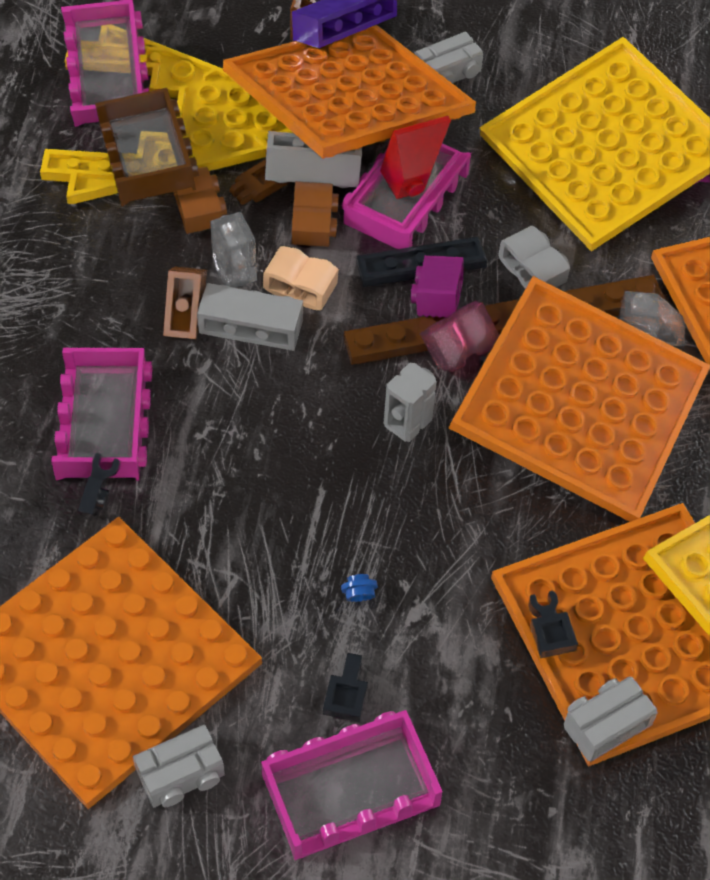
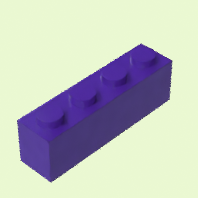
M320 0L292 11L293 40L321 48L396 17L397 0Z

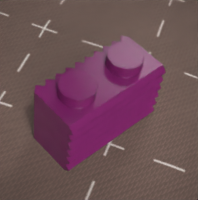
M425 255L423 266H417L416 284H412L411 303L417 304V315L420 317L422 315L426 317L431 315L434 318L437 315L439 318L442 316L448 318L450 316L453 319L457 314L464 281V258Z

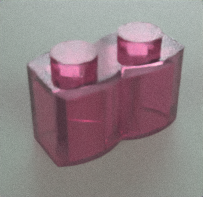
M478 301L465 305L447 318L438 321L420 333L437 368L443 371L449 370V372L456 371L465 366L467 363L466 359L472 354L482 355L492 350L494 342L500 336L484 304Z

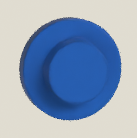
M367 574L349 576L347 578L348 582L341 585L342 593L346 594V600L349 602L375 598V589L378 588L377 581L369 579Z

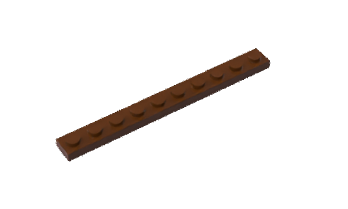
M655 275L564 291L612 316L663 307L665 301ZM520 299L458 310L456 317L453 319L450 316L448 318L444 316L439 318L436 315L433 318L430 315L428 317L344 331V341L351 365L498 338Z

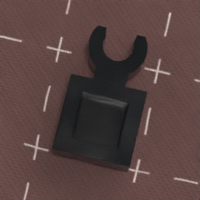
M553 590L548 593L547 600L549 605H540L535 594L530 595L528 603L531 614L537 617L531 619L530 628L540 659L575 652L578 647L568 613H556L558 597Z

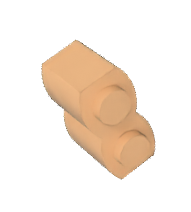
M280 246L263 273V288L277 296H289L294 299L303 300V306L306 308L322 310L337 285L339 269L328 260L309 258L297 248Z

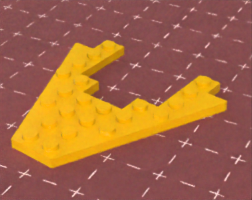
M113 25L102 26L99 42L81 41L84 71L131 74L127 31ZM144 38L146 54L140 55L141 62H146L148 75H151L149 91L167 88L170 98L177 99L180 117L176 118H183L186 136L183 138L189 137L193 156H189V158L195 157L198 168L207 166L209 171L265 158L268 131L293 133L227 75L223 68ZM65 57V67H66V70H68V68H67V62H66V57ZM141 132L137 155L122 154L129 177L177 166L167 134ZM45 149L40 169L41 180L69 182L66 195L68 204H76L118 193L107 153Z

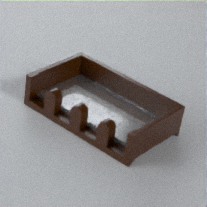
M167 88L95 103L102 136L122 207L130 201L190 187L196 190L194 177L199 176L195 157L189 158V156H193L189 137L183 138L186 136L183 118H176L180 117L176 98L170 99Z

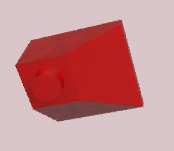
M448 115L393 130L380 172L396 199L407 196L414 197L424 192L451 122Z

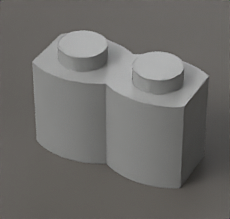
M530 226L501 241L498 256L504 266L518 277L525 289L532 276L554 287L567 282L570 272V264L567 257L551 247L547 235L540 232L534 226Z

